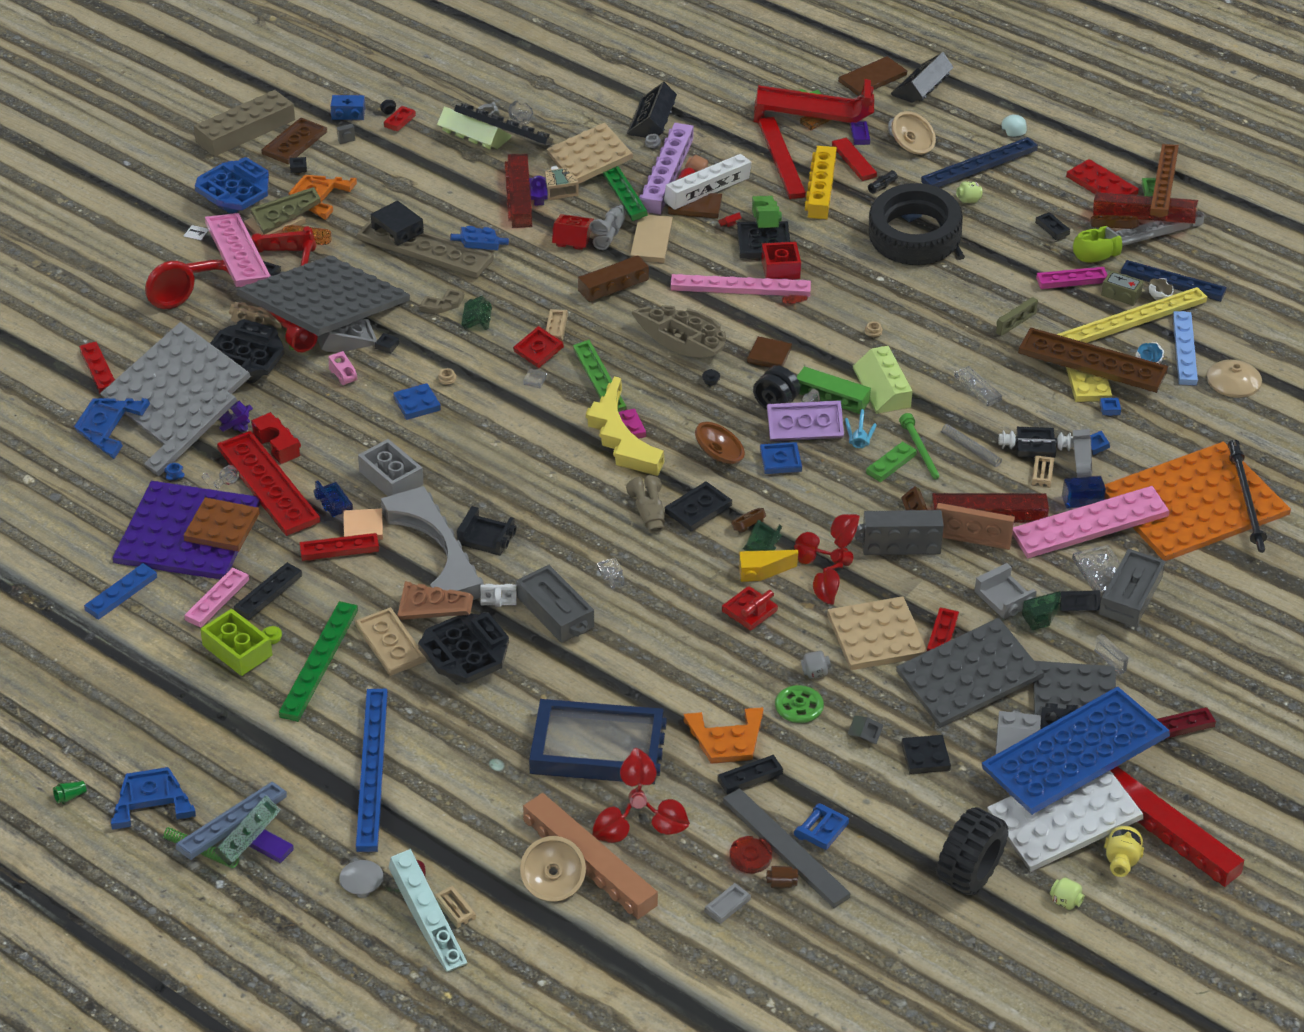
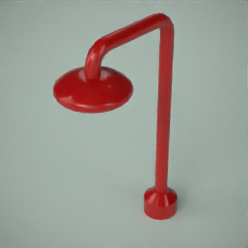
M219 259L187 264L180 261H167L158 265L150 273L145 285V294L153 306L160 309H172L183 304L191 295L195 284L193 273L211 270H223L229 275L230 273L224 261ZM268 311L287 330L285 334L286 342L295 351L304 353L315 346L318 335Z

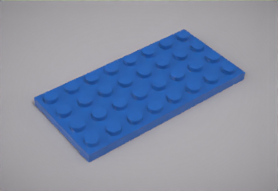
M1117 686L982 762V768L1033 815L1170 736L1169 729Z

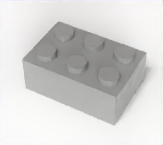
M389 439L358 455L359 472L387 496L424 485L423 468Z

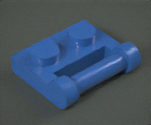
M818 803L806 821L794 830V835L799 840L805 839L827 850L849 824V818ZM824 816V818L813 829V831H810L809 829L814 825V823L819 819V817Z

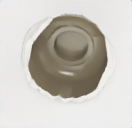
M1165 278L1152 279L1148 283L1149 295L1156 301L1173 295L1174 288L1167 283Z

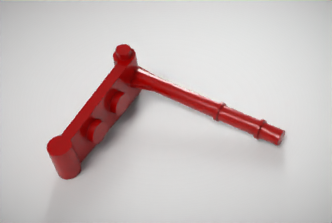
M305 226L303 231L266 235L256 233L252 235V240L259 253L263 251H303L300 266L308 263L310 251H315L317 247L313 230L309 226Z

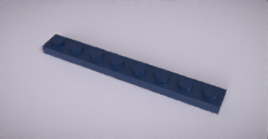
M1027 137L921 177V182L939 188L1035 152L1038 149V145Z

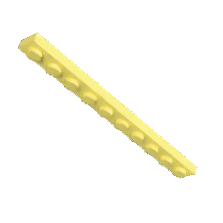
M1196 287L1057 335L1088 343L1173 314L1174 311H1182L1206 303L1207 296Z

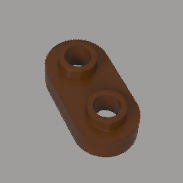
M757 508L734 519L731 522L733 530L741 533L747 531L749 526L762 523L766 517L764 508Z

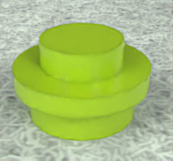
M276 626L266 627L262 631L271 638V644L278 643L282 637L281 629Z

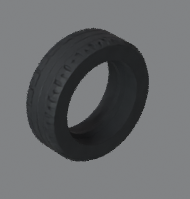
M910 183L892 187L878 196L870 207V241L880 254L897 263L926 265L940 261L949 256L961 241L963 223L961 206L952 195L936 186ZM922 214L938 220L943 225L929 233L908 234L894 229L888 223L903 215Z

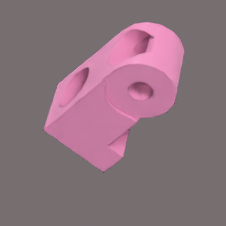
M344 351L329 356V370L338 377L342 385L357 381V373ZM337 358H341V362L336 363L335 360Z

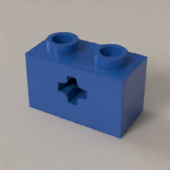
M332 95L330 106L331 119L364 120L366 110L365 95Z

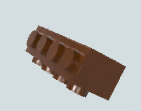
M638 255L579 276L578 291L588 302L649 280V266Z

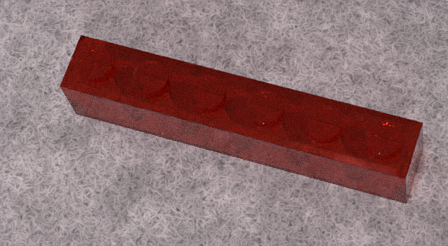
M508 154V161H505L508 221H512V228L532 227L528 154Z
M1097 192L1093 203V216H1136L1141 220L1195 224L1198 216L1199 200L1171 198L1168 216L1155 217L1150 215L1152 196Z
M932 493L931 510H937L938 503L1014 516V523H1030L1048 517L1049 512L1046 493Z

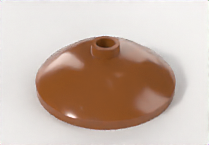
M701 422L696 427V440L701 449L710 458L725 464H737L742 461L745 456L744 447L739 439L728 429L713 422Z

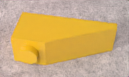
M798 550L740 551L739 571L741 582L762 581L797 567Z

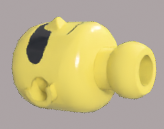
M1118 826L1111 831L1108 838L1106 837L1104 848L1110 862V870L1115 876L1124 877L1128 875L1131 867L1136 865L1139 859L1143 857V838L1135 828Z

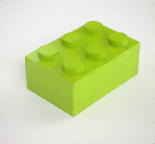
M232 608L200 628L202 645L241 676L273 656L271 638Z

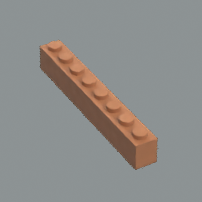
M544 793L523 805L524 822L528 826H532L542 838L559 836L573 842L584 856L586 864L585 876H589L599 888H603L612 900L619 902L627 913L640 919L658 906V891Z

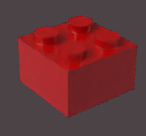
M797 242L762 244L761 261L765 278L788 280L801 278V259Z

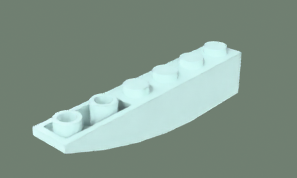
M411 849L390 858L389 870L417 925L445 971L450 972L466 965L467 960Z

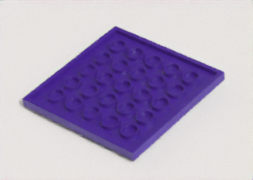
M151 481L112 557L113 563L136 567L144 563L155 570L221 579L230 571L238 551L184 541L183 535L205 497L258 508L260 506L257 496Z

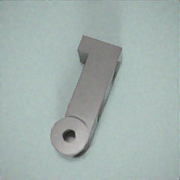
M1090 429L1072 430L1077 479H1092Z

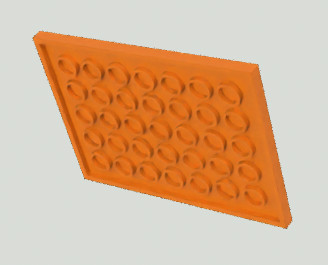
M1224 441L1104 484L1099 489V492L1105 499H1110L1146 487H1154L1168 508L1169 516L1132 528L1164 561L1252 529L1236 466L1229 459L1230 451ZM1243 461L1259 526L1290 515L1291 508Z

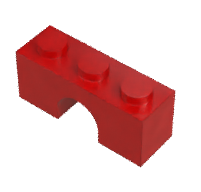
M269 412L251 420L253 434L261 444L270 441L271 455L280 464L300 457V441L298 438H294L287 427L285 428L278 417L276 418Z

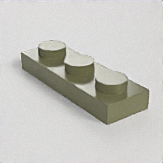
M1032 297L1007 314L999 317L996 323V333L1003 336L1034 316L1037 312L1038 300Z

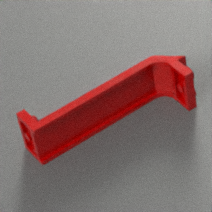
M864 79L862 93L855 99L758 85L753 122L758 123V118L764 117L765 110L848 123L859 122L874 113V94L871 80Z

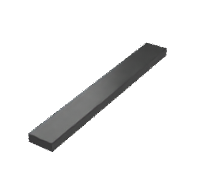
M740 788L723 798V803L789 866H792V869H798V875L833 908L850 898L851 893Z

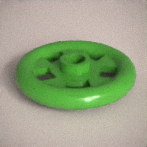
M794 685L779 692L775 699V708L781 717L790 722L807 723L821 715L824 709V701L816 690L807 686ZM791 694L794 695L791 699L787 698ZM802 694H806L810 697L806 698L805 696H802ZM810 703L816 704L815 709L809 708ZM789 705L791 709L786 710L784 706ZM797 713H806L805 715H797Z

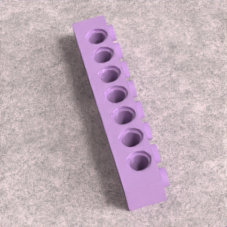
M674 123L672 129H669L668 138H665L664 147H661L660 157L657 156L656 166L652 167V175L648 176L647 185H644L643 195L641 194L639 197L647 209V213L661 215L665 206L664 194L666 184L675 181L693 141V125Z

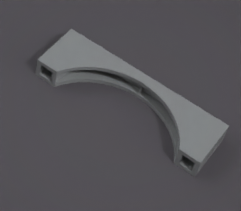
M421 486L381 498L382 514L389 525H402L420 530L435 539L445 551L447 556L446 565L437 579L430 584V587L467 592L474 597L473 600L481 598L480 587L484 585L481 577L478 578L475 566L469 563L467 553H463L460 541H456L452 528L448 527L445 516H441L439 506L434 504L431 493H428L425 487Z

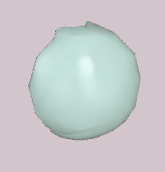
M1012 114L1005 117L1002 121V131L1005 130L1008 136H1022L1027 131L1026 120L1020 115Z

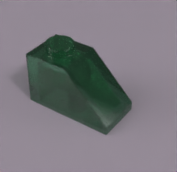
M1060 591L1024 600L1022 616L1032 630L1051 625L1059 609Z

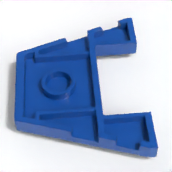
M93 398L74 427L78 433L115 459L123 445L120 441L109 438L110 434L125 412L143 416L150 402L146 398H142L141 401H134L133 398H126L125 401H116L115 398Z
M169 767L127 773L120 791L119 802L115 807L114 817L111 819L112 830L131 827L130 810L174 803L177 819L195 817L196 812Z

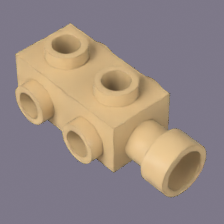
M243 302L231 303L229 314H232L231 321H234L235 324L242 319L265 325H274V327L281 329L282 325L266 309L250 306Z

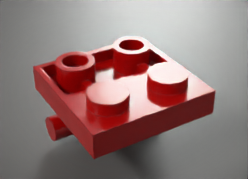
M748 586L723 604L722 612L751 631L777 612L778 605L770 600L774 596L771 590L762 595Z

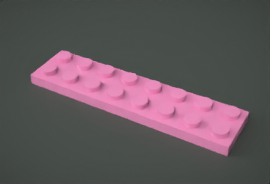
M239 213L205 217L207 228L236 287H243L270 277Z
M1150 486L1013 527V536L1028 559L1169 516V510L1154 487Z

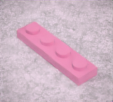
M232 568L184 615L185 621L202 628L249 581V575Z

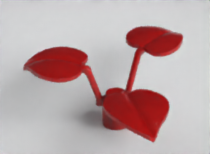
M842 514L834 519L831 525V535L835 538L834 543L839 548L832 552L818 549L820 539L812 532L800 534L795 541L794 550H798V561L800 563H812L816 558V552L830 555L831 560L835 563V565L824 568L823 573H817L813 580L814 593L821 601L827 604L834 605L840 583L839 575L833 569L842 568L843 565L849 566L853 562V553L844 547H847L852 542L860 515Z
M635 747L620 769L621 779L626 785L631 787L638 785L636 789L631 790L629 793L630 803L627 804L623 815L620 809L615 806L604 809L594 822L592 835L597 840L610 843L623 840L628 835L630 829L629 822L624 818L627 817L632 807L641 809L646 806L655 813L651 823L654 829L662 834H677L689 826L690 822L685 808L677 800L667 799L662 801L658 805V810L647 802L646 795L641 788L642 785H651L654 782L656 768L651 758L639 748Z

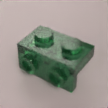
M483 295L470 299L464 304L461 326L465 330L481 324L485 330L489 329L492 305Z
M758 520L754 524L743 549L746 551L775 550L774 544H777L782 536L780 531L783 526L779 524L774 530Z

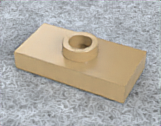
M550 309L545 331L560 341H563L568 311Z

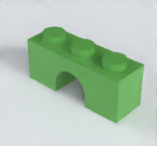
M752 196V214L756 217L758 228L779 227V222L782 221V213L779 211V206H777V201H774L773 196Z

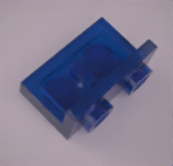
M319 480L315 481L314 496L317 500L321 501L324 510L328 511L332 517L343 514L344 510H353L352 502L337 482L322 486Z

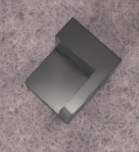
M855 715L848 735L877 744L884 725L868 717Z

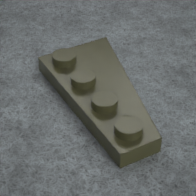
M312 187L252 207L251 214L263 235L318 205L321 203V200L315 188Z

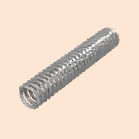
M945 424L942 431H940L994 467L1001 464L1002 458L997 457L993 452L988 451V449L977 444L968 436L966 437V435L957 431L952 426Z

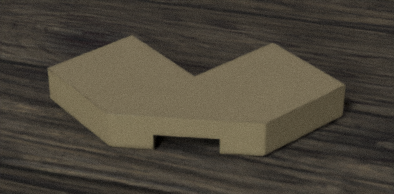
M447 289L442 299L425 296L419 306V311L439 314L458 308L465 297L464 292Z

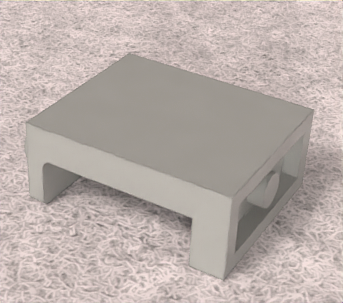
M1008 563L976 577L974 591L1003 619L1014 616L1018 612L1035 605L1037 592L1035 589L1026 591L1011 577L1012 567Z

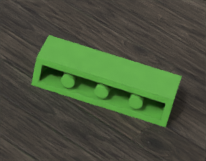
M805 366L797 375L800 384V395L818 401H841V408L858 414L870 402V387Z

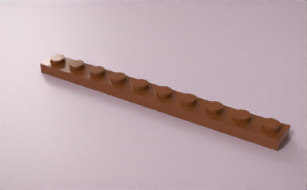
M1162 144L1150 215L1155 217L1168 216L1179 145Z

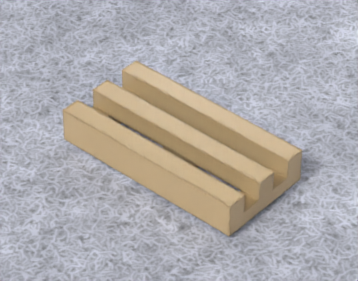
M1035 456L1032 485L1039 483V486H1043V484H1047V487L1051 486L1054 458ZM1042 461L1040 478H1037L1038 462ZM1046 462H1050L1048 479H1044Z
M453 885L434 895L440 908L457 929L461 927L462 923H469V919L472 921L476 919V913ZM449 893L466 912L465 915L458 908L457 904L448 896Z

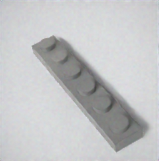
M222 389L144 463L146 468L160 476L167 465L177 460L237 402L236 397Z

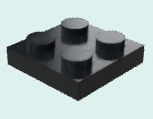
M943 735L902 738L901 744L909 775L951 770V763Z

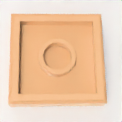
M382 508L344 510V537L377 533L378 540H383Z

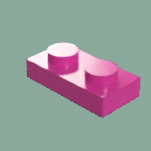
M635 409L618 412L622 422L638 439L646 437V430Z

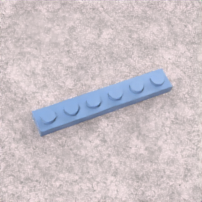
M1174 311L1173 327L1178 384L1197 386L1198 377L1191 312Z

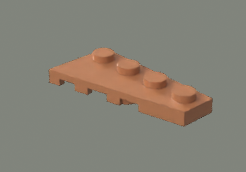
M405 581L397 616L401 620L470 615L474 597L467 592L451 589L443 590L440 587L432 588L424 584L416 585Z

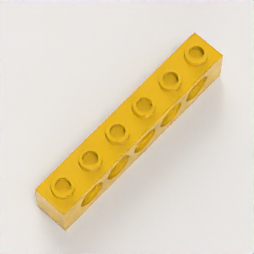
M817 146L816 152L812 154L811 171L805 201V211H808L807 218L828 220L837 147Z

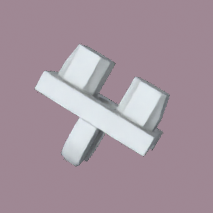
M485 584L480 587L481 605L501 607V605L517 604L516 585Z

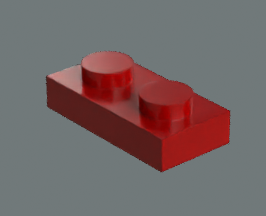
M401 106L384 121V127L398 132L416 116V111Z

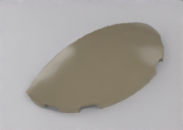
M662 305L660 309L651 310L650 306L632 311V315L640 326L654 340L673 352L688 357L702 358L714 356L724 348L726 342L725 331L720 330L721 325L716 320L701 312L688 308L686 311L676 310L675 306Z

